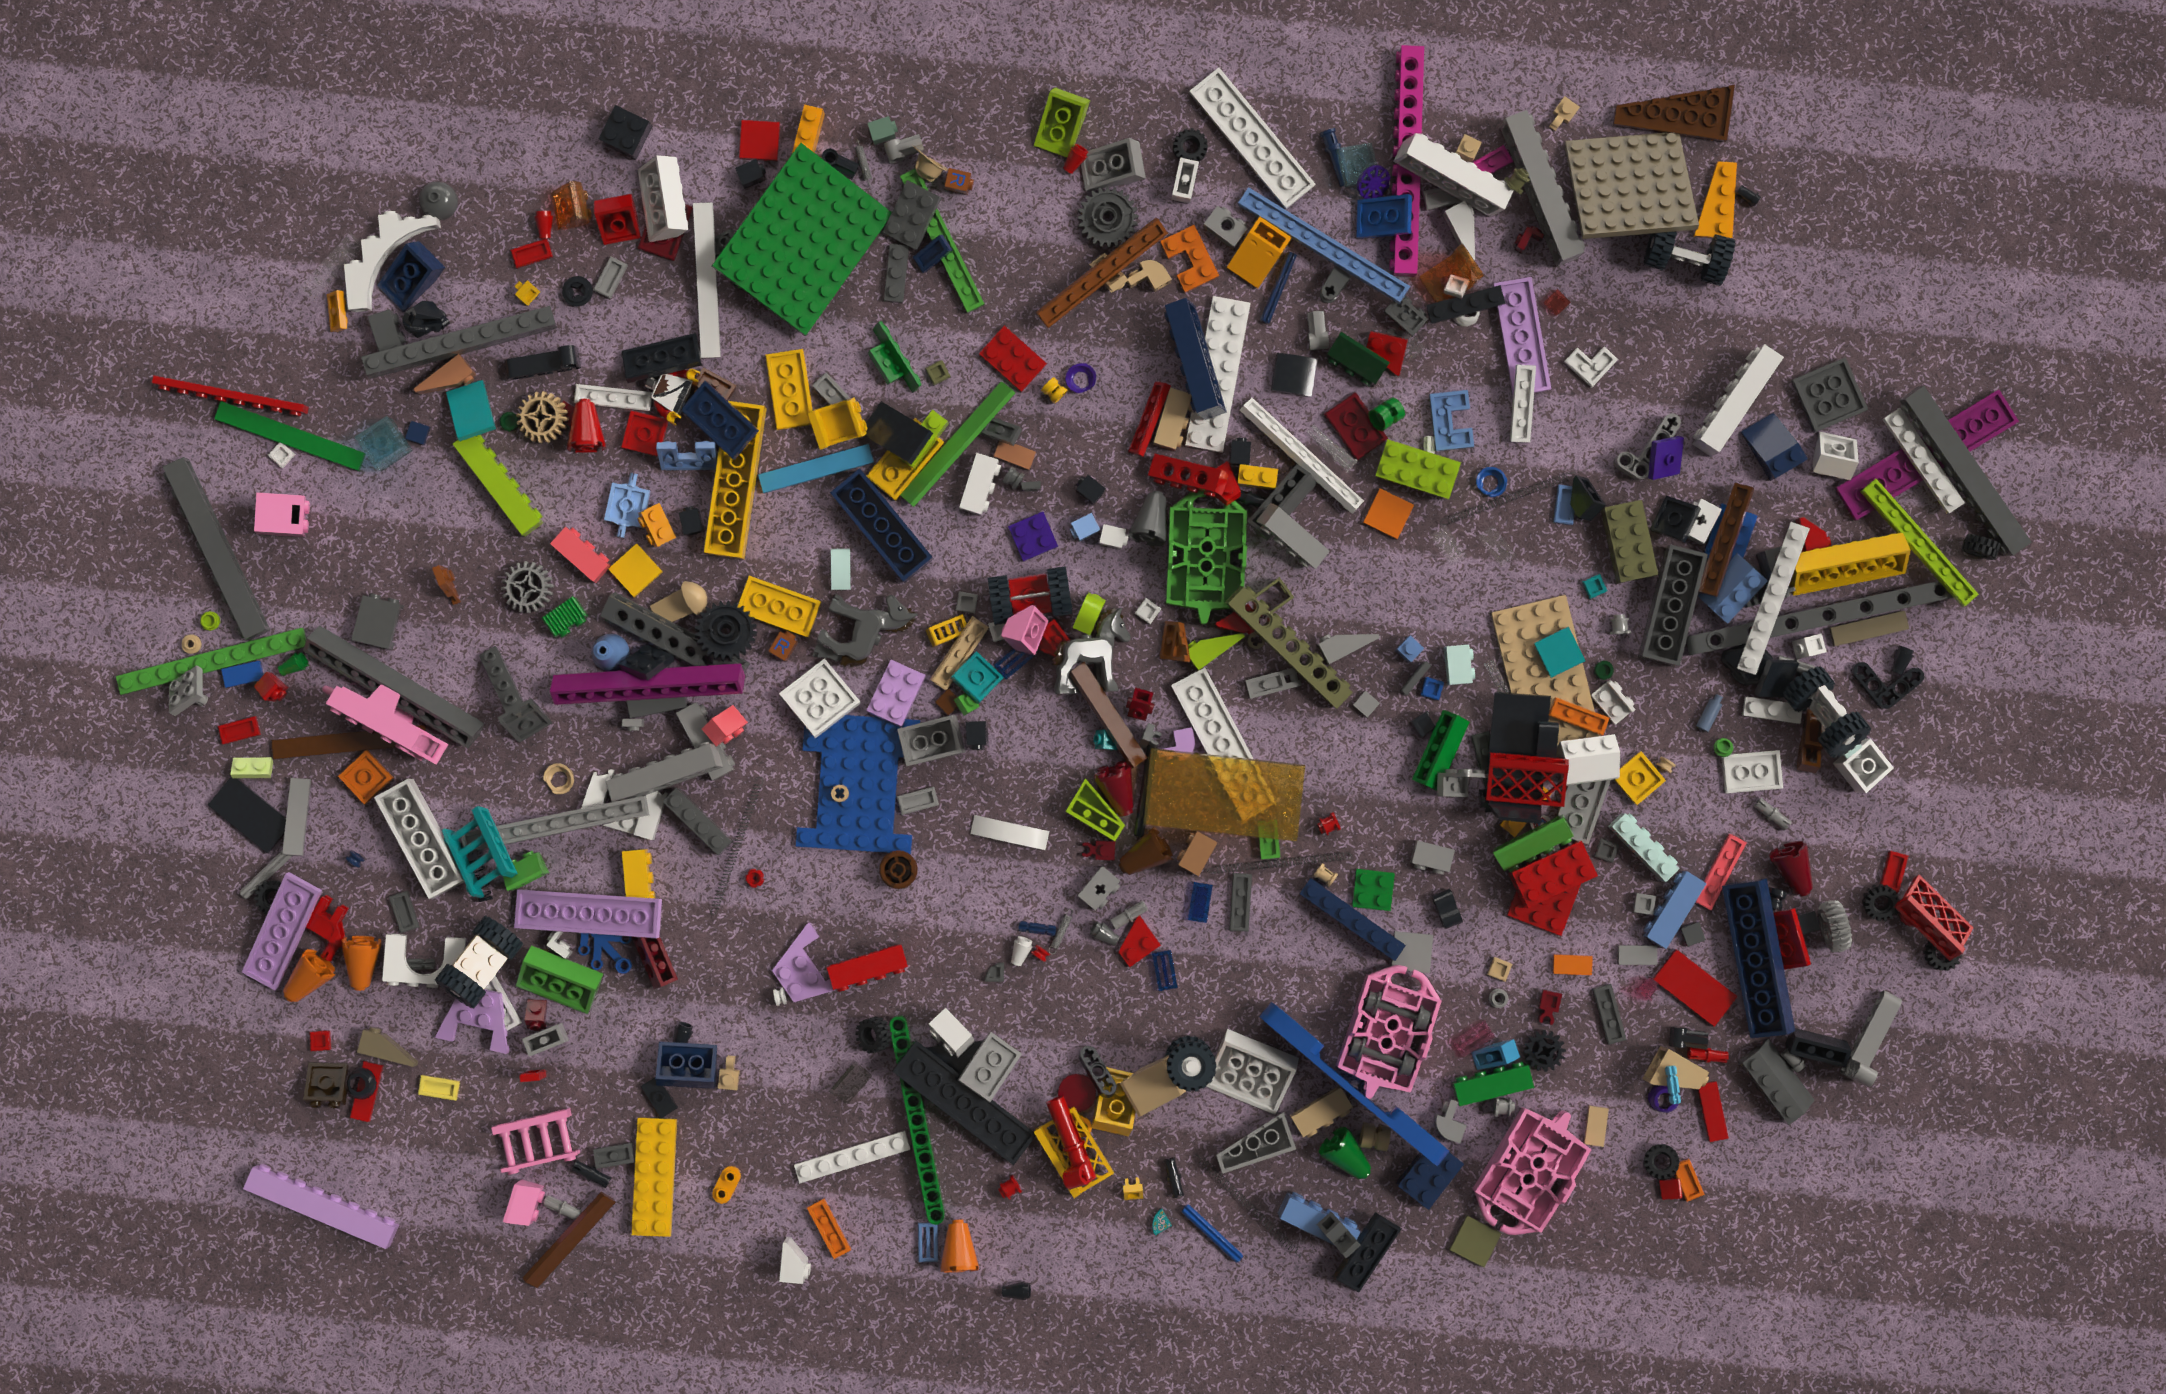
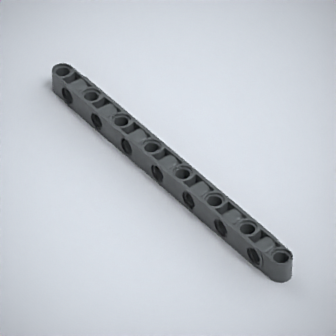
M1939 581L1778 616L1770 638L1953 598V596ZM1936 586H1938L1941 589V594L1939 596H1937L1934 591ZM1899 594L1904 598L1903 604L1897 601ZM1861 603H1864L1867 607L1865 613L1860 610ZM1824 611L1829 613L1828 621L1822 617ZM1787 619L1791 620L1792 622L1791 629H1788L1785 626V621ZM1754 622L1688 636L1686 645L1689 656L1745 644L1749 636L1748 629L1752 628ZM1712 635L1716 636L1718 639V643L1716 646L1712 645L1710 642V638Z

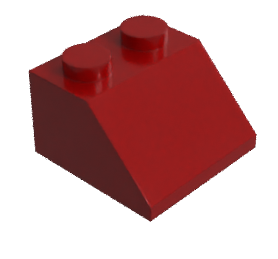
M632 194L594 201V214L604 245L641 238Z

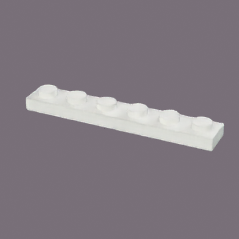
M1901 408L1883 418L1882 420L1946 514L1963 505L1965 502Z
M901 1131L794 1164L800 1184L908 1151L911 1148L906 1131Z

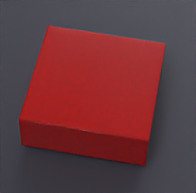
M330 1030L310 1032V1051L331 1050Z
M1680 1178L1659 1180L1662 1200L1683 1198Z

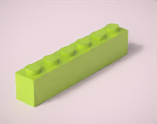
M481 434L463 441H455L453 443L455 448L521 535L526 537L543 524L541 520L542 514L537 508L533 509L530 506V498L526 493L521 494L518 490L520 485L513 477L511 479L506 474L508 469L502 462L498 463L495 457L497 455L490 447L486 448L483 444L485 439Z

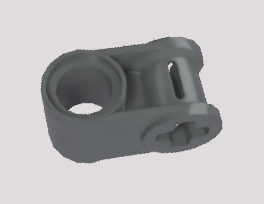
M1335 265L1321 289V300L1324 303L1334 302L1352 275ZM1329 290H1332V291H1333L1332 294H1330L1329 296H1327V295H1326V292H1328Z

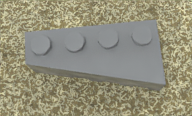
M1284 1112L1218 1153L1216 1157L1222 1174L1296 1150Z

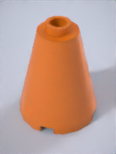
M352 936V940L348 941L347 937L342 939L349 984L354 990L363 991L370 986L382 945L381 939H378V942L374 941L372 936Z
M312 949L305 950L283 989L284 997L290 1002H298L335 976L333 974L335 971L333 964L330 961H326V957L323 959L316 955L317 951Z
M952 1220V1224H948L940 1272L978 1271L979 1264L968 1223H964V1220Z

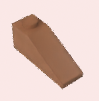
M458 354L413 390L418 394H425L462 385L466 386L473 382V377L477 374L463 356Z

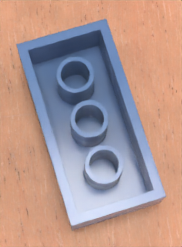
M1294 1191L1292 1194L1287 1192L1278 1211L1280 1219L1333 1244L1331 1240L1317 1226L1330 1212L1343 1223L1356 1240L1360 1234L1358 1225L1354 1220L1348 1217L1341 1219L1337 1212L1329 1208L1325 1211L1319 1203L1313 1200L1307 1202L1302 1195Z

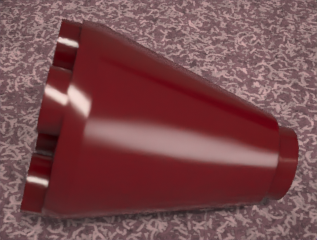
M1125 760L1119 761L1115 764L1116 766L1109 768L1108 765L1099 767L1097 769L1098 773L1094 775L1095 782L1119 817L1133 813L1131 767Z

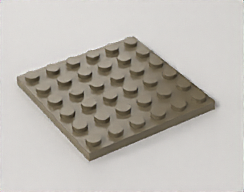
M1654 133L1565 141V151L1582 239L1698 230L1699 222L1680 134Z

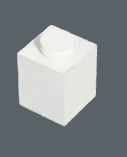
M1104 524L1099 544L1122 549V546H1126L1128 541V534H1125L1126 529Z

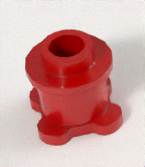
M1334 812L1330 813V816L1326 818H1319L1317 826L1321 834L1325 833L1328 836V833L1336 829L1337 831L1341 830Z
M1013 1175L1003 1184L999 1183L1001 1187L998 1190L1003 1198L1007 1197L1010 1200L1011 1196L1023 1191Z

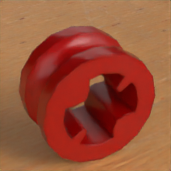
M1036 944V950H1032L1031 953L1046 962V956H1050V953Z

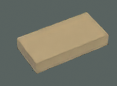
M1588 1106L1584 1144L1604 1147L1609 1108Z

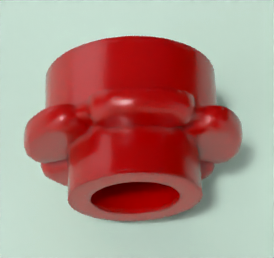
M751 869L745 876V880L750 887L756 888L764 883V874L761 870Z

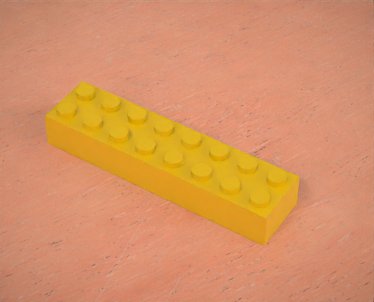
M729 401L759 431L735 460L719 447L704 553L745 560L767 409L762 405Z

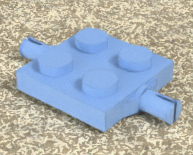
M630 473L628 484L612 483L604 517L605 521L614 522L619 525L616 536L625 538L626 527L642 528L637 519L639 517L638 513L647 509L650 497V490L641 489L636 486L638 474Z

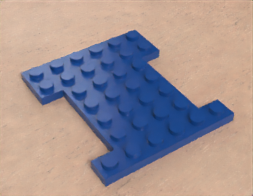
M845 715L817 738H814L804 726L803 751L822 752L817 826L816 828L797 827L796 847L885 853L900 850L911 854L912 835L893 834L899 757H904L897 730L901 727L879 717ZM905 719L902 728L919 724L920 720ZM836 785H844L849 790V796L843 802H837L831 796V791ZM839 788L836 789V797L838 799L839 797L841 799L844 798L845 795L843 793L845 790L843 788L841 790Z

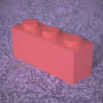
M565 527L550 544L590 580L597 583L611 567L608 563L609 559L603 553L598 555L594 551L595 546L588 540L585 542L579 538L581 534L576 529Z

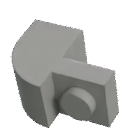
M1448 1098V1101L1443 1102L1441 1108L1443 1115L1437 1113L1434 1115L1435 1127L1446 1139L1461 1143L1467 1125L1453 1120L1458 1101Z

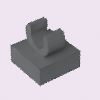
M1150 723L1146 725L1139 742L1141 748L1145 749L1148 744L1153 748L1158 746L1159 743L1154 741L1153 738L1160 739L1162 734L1154 731L1155 725Z

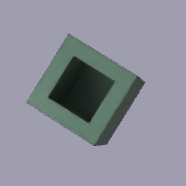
M889 116L867 123L874 145L896 138L895 132H898L895 121H891Z

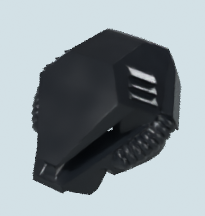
M433 301L419 302L407 310L402 318L405 330L410 334L412 333L416 338L424 336L431 331L440 332L441 329L443 330L450 324L445 312L439 309Z
M1745 643L1737 649L1723 651L1721 661L1726 668L1730 669L1731 676L1737 682L1748 686L1758 684L1767 660L1773 659V657L1765 649L1756 675L1740 670L1737 666L1746 645Z

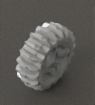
M524 561L523 567L520 563H517V570L511 566L512 574L505 573L509 577L508 580L502 579V582L507 584L501 587V590L507 591L502 596L503 598L510 597L506 603L508 605L513 603L512 609L514 610L519 607V612L523 613L526 607L527 613H531L532 608L537 612L539 611L537 605L541 608L545 607V604L542 602L543 600L550 602L546 595H553V592L548 591V588H554V585L547 582L551 581L552 577L545 578L549 573L548 570L542 571V565L536 568L535 562H532L530 567L527 561ZM528 572L523 581H515L520 574ZM534 573L539 576L542 588L534 584ZM528 583L529 586L535 588L536 590L530 589L528 590V592H526V589L519 585H527ZM513 587L519 588L521 592L520 597H522L521 601L515 597ZM540 593L537 599L527 603V599H529L531 594Z
M1836 900L1821 903L1818 908V914L1825 944H1827L1831 952H1843L1851 947L1852 934L1848 915H1846L1843 905Z

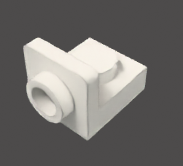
M1822 634L1792 641L1796 659L1826 652Z
M553 931L547 938L549 940L547 946L563 958H569L572 954V951L569 949L571 946L563 940L557 941L563 931Z

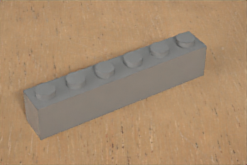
M709 742L701 743L698 745L699 748L682 750L681 754L677 756H665L663 761L649 762L644 768H632L629 770L630 773L624 775L623 773L613 775L612 779L606 781L611 801L616 802L645 796L723 768L718 747Z

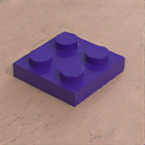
M1044 512L1008 526L1023 562L1058 547Z

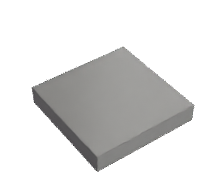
M1394 931V937L1406 946L1396 961L1392 960L1391 966L1401 965L1406 966L1407 971L1413 972L1415 969L1421 973H1430L1433 935Z

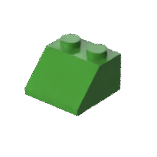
M528 852L523 855L524 859L518 862L516 859L512 860L518 874L512 878L503 876L507 891L516 890L549 873L540 852Z

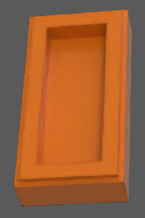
M1553 954V974L1592 975L1593 956Z
M1687 1158L1680 1161L1675 1177L1680 1178L1685 1201L1688 1202L1705 1195L1690 1159Z

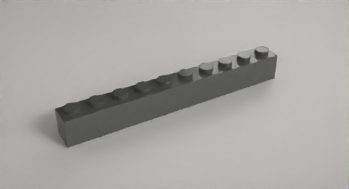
M551 306L365 355L361 358L366 375L369 379L454 357L458 354L461 355L556 329L557 326Z
M1918 386L1899 400L1902 404L1901 409L1905 414H1909L1912 419V425L1917 430H1920L1923 435V441L1928 446H1931L1934 451V457L1942 462L1945 473L1955 481L1956 489L1964 494L1968 506L1976 511V517L1987 527L1988 535L2001 544L1999 551L2003 555L2014 556L2029 545L2031 540L1925 386Z
M182 457L163 466L165 471L163 476L167 483L171 484L173 488L171 493L181 505L179 508L183 517H187L189 522L188 528L193 535L195 534L198 540L196 545L206 557L204 562L214 574L212 576L213 581L217 586H220L222 591L221 597L226 604L228 603L231 609L229 614L234 621L236 620L239 626L237 628L239 635L246 640H252L270 631V627L190 460Z
M319 625L307 637L304 652L372 692L380 685L400 694L397 707L457 743L469 748L480 736L484 725L483 722Z

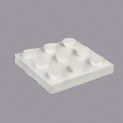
M825 658L779 693L814 738H817L861 704L859 699Z

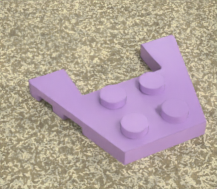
M810 922L804 927L772 970L793 1002L834 991L830 980L825 981L803 949L820 937Z
M484 989L486 994L474 1009L455 999L435 1038L452 1042L455 1040L457 1024H467L493 1030L490 1050L504 1054L509 1053V1045L507 1046L506 1039L507 1029H505L504 1024L505 1014L502 993Z

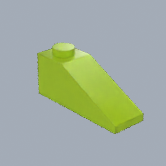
M1241 633L1200 640L1198 643L1194 640L1188 644L1190 661L1199 671L1243 639L1245 635Z

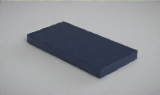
M707 381L701 384L681 409L686 416L734 460L759 431Z

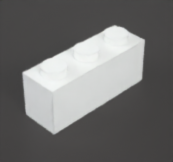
M976 453L959 506L961 510L982 516L983 512L987 513L990 503L987 501L989 494H993L995 483L992 482L994 476H998L1001 465H998V459Z

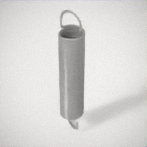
M859 144L855 147L863 178L866 181L867 178L872 179L863 146Z
M1064 915L1050 947L1059 948L1072 917Z

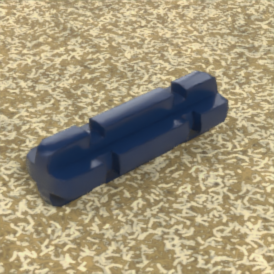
M1020 921L1018 931H1029V933L1042 935L1046 933L1047 935L1054 936L1056 926H1045V924L1033 922L1029 924L1025 921Z

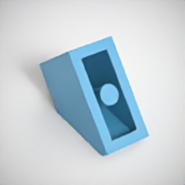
M1514 1039L1498 1042L1471 1052L1477 1070L1506 1065L1520 1058Z

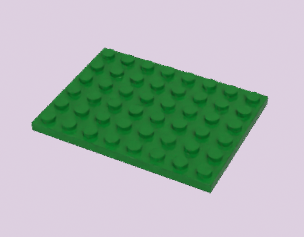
M800 143L711 267L802 335L806 336L885 226L892 212L808 147Z

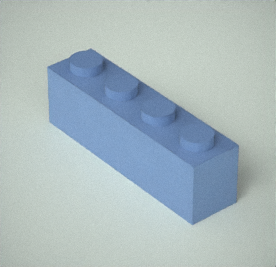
M1687 871L1679 872L1673 881L1675 885L1672 890H1667L1663 897L1665 899L1662 906L1658 905L1653 913L1655 915L1653 921H1649L1643 930L1645 932L1644 937L1664 949H1667L1707 884Z

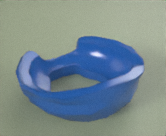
M1486 467L1477 475V488L1489 497H1496L1505 491L1507 478L1500 469ZM1489 475L1495 476L1498 480V486L1491 492L1483 488V480Z

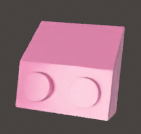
M1031 605L1007 619L1006 624L1002 628L1001 637L1015 650L1035 655L1049 620L1035 606Z
M523 1179L514 1184L503 1222L527 1226L532 1224L533 1221L536 1222L539 1215V1210H537L538 1203H542L545 1192L542 1191L544 1186Z

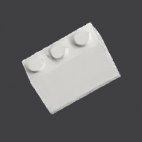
M1615 734L1560 741L1557 746L1556 758L1569 759L1567 785L1612 780L1620 777V750Z

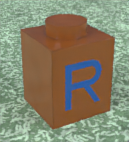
M949 168L944 186L945 190L968 195V191H972L974 185L971 173Z
M787 630L785 634L780 631L768 651L787 662L798 644L794 640L796 636Z

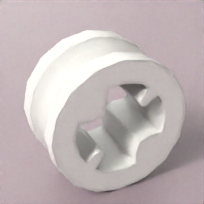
M782 987L780 990L774 989L776 1006H780V1003L787 1004L784 988Z

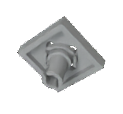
M197 665L169 684V713L174 716L194 703L202 707L208 701V696L203 694V669Z

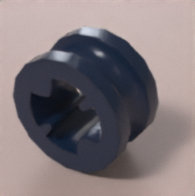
M350 850V855L346 856L345 859L352 865L360 868V863L364 862L365 858L357 852Z

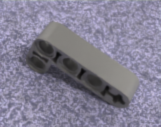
M1674 413L1665 416L1656 427L1640 455L1636 457L1629 452H1622L1614 459L1615 467L1636 481L1647 478L1650 460L1647 458L1646 452L1651 451L1652 441H1657V435H1662L1664 439L1674 437L1681 425L1680 417ZM1670 419H1672V420H1673V422H1672L1673 426H1671L1670 428H1668L1667 431L1664 430V429L1667 428V426L1669 425V422H1668V421H1669ZM1620 457L1627 458V466H1623L1620 463ZM1637 467L1643 468V476H1639L1636 473Z

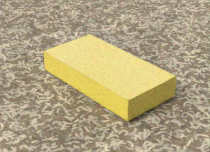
M421 1075L418 1095L456 1101L460 1081Z

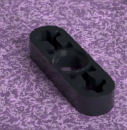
M1092 1046L1083 1047L1079 1053V1060L1100 1096L1104 1098L1112 1097L1116 1091L1115 1081L1096 1049ZM1085 1052L1092 1054L1091 1061L1088 1057H1084ZM1098 1067L1103 1071V1074L1095 1076L1092 1069ZM1105 1085L1107 1087L1111 1086L1110 1092L1103 1090Z

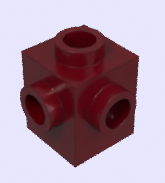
M1135 687L1133 697H1128L1126 708L1129 709L1127 716L1146 721L1147 715H1152L1154 703H1151L1154 692Z

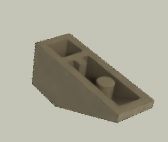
M370 1026L369 1029L362 1031L357 1053L411 1067L417 1066L418 1061L389 1035L381 1032V1028Z

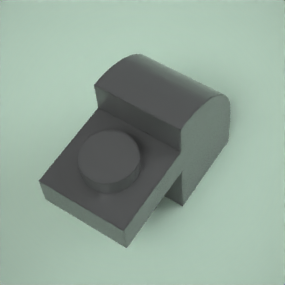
M1332 1212L1317 1224L1345 1258L1349 1257L1361 1246L1352 1233Z

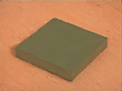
M1466 1215L1449 1250L1485 1268L1502 1233Z

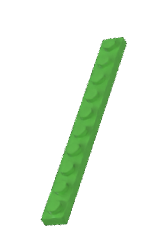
M299 628L116 676L120 695L171 683L196 665L202 668L203 674L301 649L305 646L306 635L304 628Z

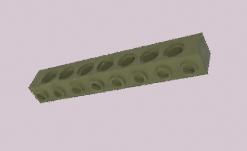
M1240 586L1225 603L1333 708L1338 709L1353 693L1349 689L1350 684L1343 678L1340 680L1336 677L1337 672L1330 665L1326 667L1322 663L1324 659L1315 652L1313 654L1309 650L1310 646L1303 639L1299 641L1295 637L1297 633L1290 626L1286 628L1281 623L1283 619L1276 613L1272 614L1268 610L1269 606L1262 599L1258 601L1254 597L1256 593L1250 587ZM1251 601L1253 603V609L1247 612L1245 609V605L1247 602ZM1265 614L1267 617V621L1265 624L1261 625L1259 623V617ZM1275 628L1280 629V636L1274 638L1272 635ZM1289 641L1294 643V648L1291 651L1286 649V644ZM1303 654H1306L1308 658L1305 664L1300 663V657ZM1319 667L1321 674L1318 677H1314L1313 671ZM1333 680L1334 688L1328 690L1327 683Z

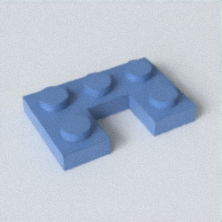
M1468 390L1429 394L1435 452L1473 448L1472 428L1453 430L1451 414L1453 411L1470 409Z
M657 442L656 449L661 470H716L718 455L715 442H695L696 453H679L676 442Z

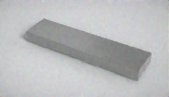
M290 779L283 855L303 856L311 779Z

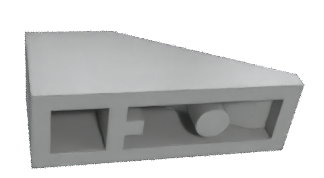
M1328 634L1319 639L1321 643L1317 646L1327 665L1379 639L1380 636L1379 634L1335 635L1331 637Z

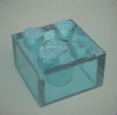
M388 416L355 436V439L374 468L379 471H383L413 451L394 420Z

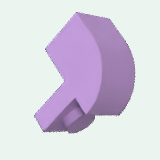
M1192 727L1173 731L1176 746L1157 750L1158 758L1163 757V761L1174 759L1175 754L1178 755L1179 761L1188 758L1195 746Z

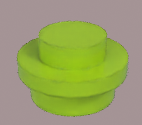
M209 611L202 615L200 623L204 629L213 631L219 627L220 617L217 613Z

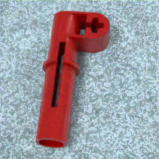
M1058 1096L1047 1101L1046 1105L1064 1146L1062 1150L1066 1152L1071 1164L1063 1172V1182L1066 1188L1071 1190L1089 1184L1097 1176L1084 1147L1085 1141L1079 1135L1064 1096Z

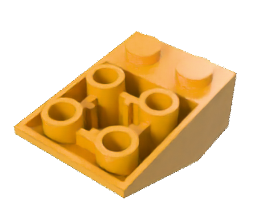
M1259 217L1228 264L1227 269L1258 289L1290 243L1292 237L1262 217Z

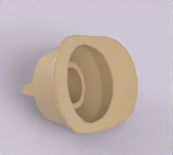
M918 150L919 155L915 169L920 177L933 182L944 170L948 171L945 166Z

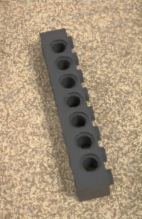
M616 592L608 597L600 615L605 618L606 622L622 627L623 631L639 636V639L644 642H651L656 645L657 649L668 651L676 659L689 662L690 666L741 663L744 674H746L750 665L746 660L742 658L738 660L735 656L732 657V662L727 657L724 662H722L721 657L714 660V654L710 656L712 663L708 662L705 659L708 650L701 651L703 645H697L699 639L695 638L694 633ZM621 611L627 614V618L622 617ZM638 620L644 623V627L639 626ZM655 628L661 632V636L656 635ZM671 637L678 641V645L673 644ZM688 646L694 648L695 654L688 650Z

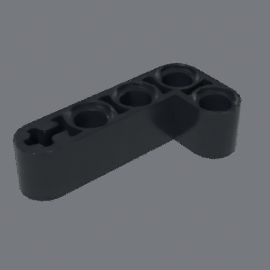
M565 345L558 347L557 351L506 359L504 362L507 380L534 377L536 374L538 376L553 374V371H557V373L571 371L572 368L580 369L578 348L574 345Z

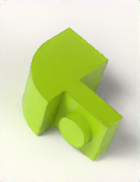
M1088 592L1073 628L1091 635L1106 600L1097 594Z

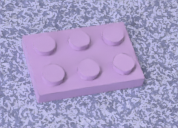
M890 660L866 710L867 713L902 728L926 675Z

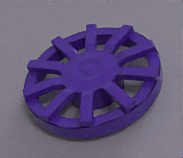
M1373 165L1365 169L1357 181L1358 193L1364 199L1383 196V193L1390 186L1391 177L1389 172L1380 165Z

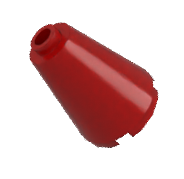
M579 399V402L575 403L567 450L571 451V448H574L576 453L597 452V448L602 447L603 451L606 449V443L595 403L591 402L590 399Z

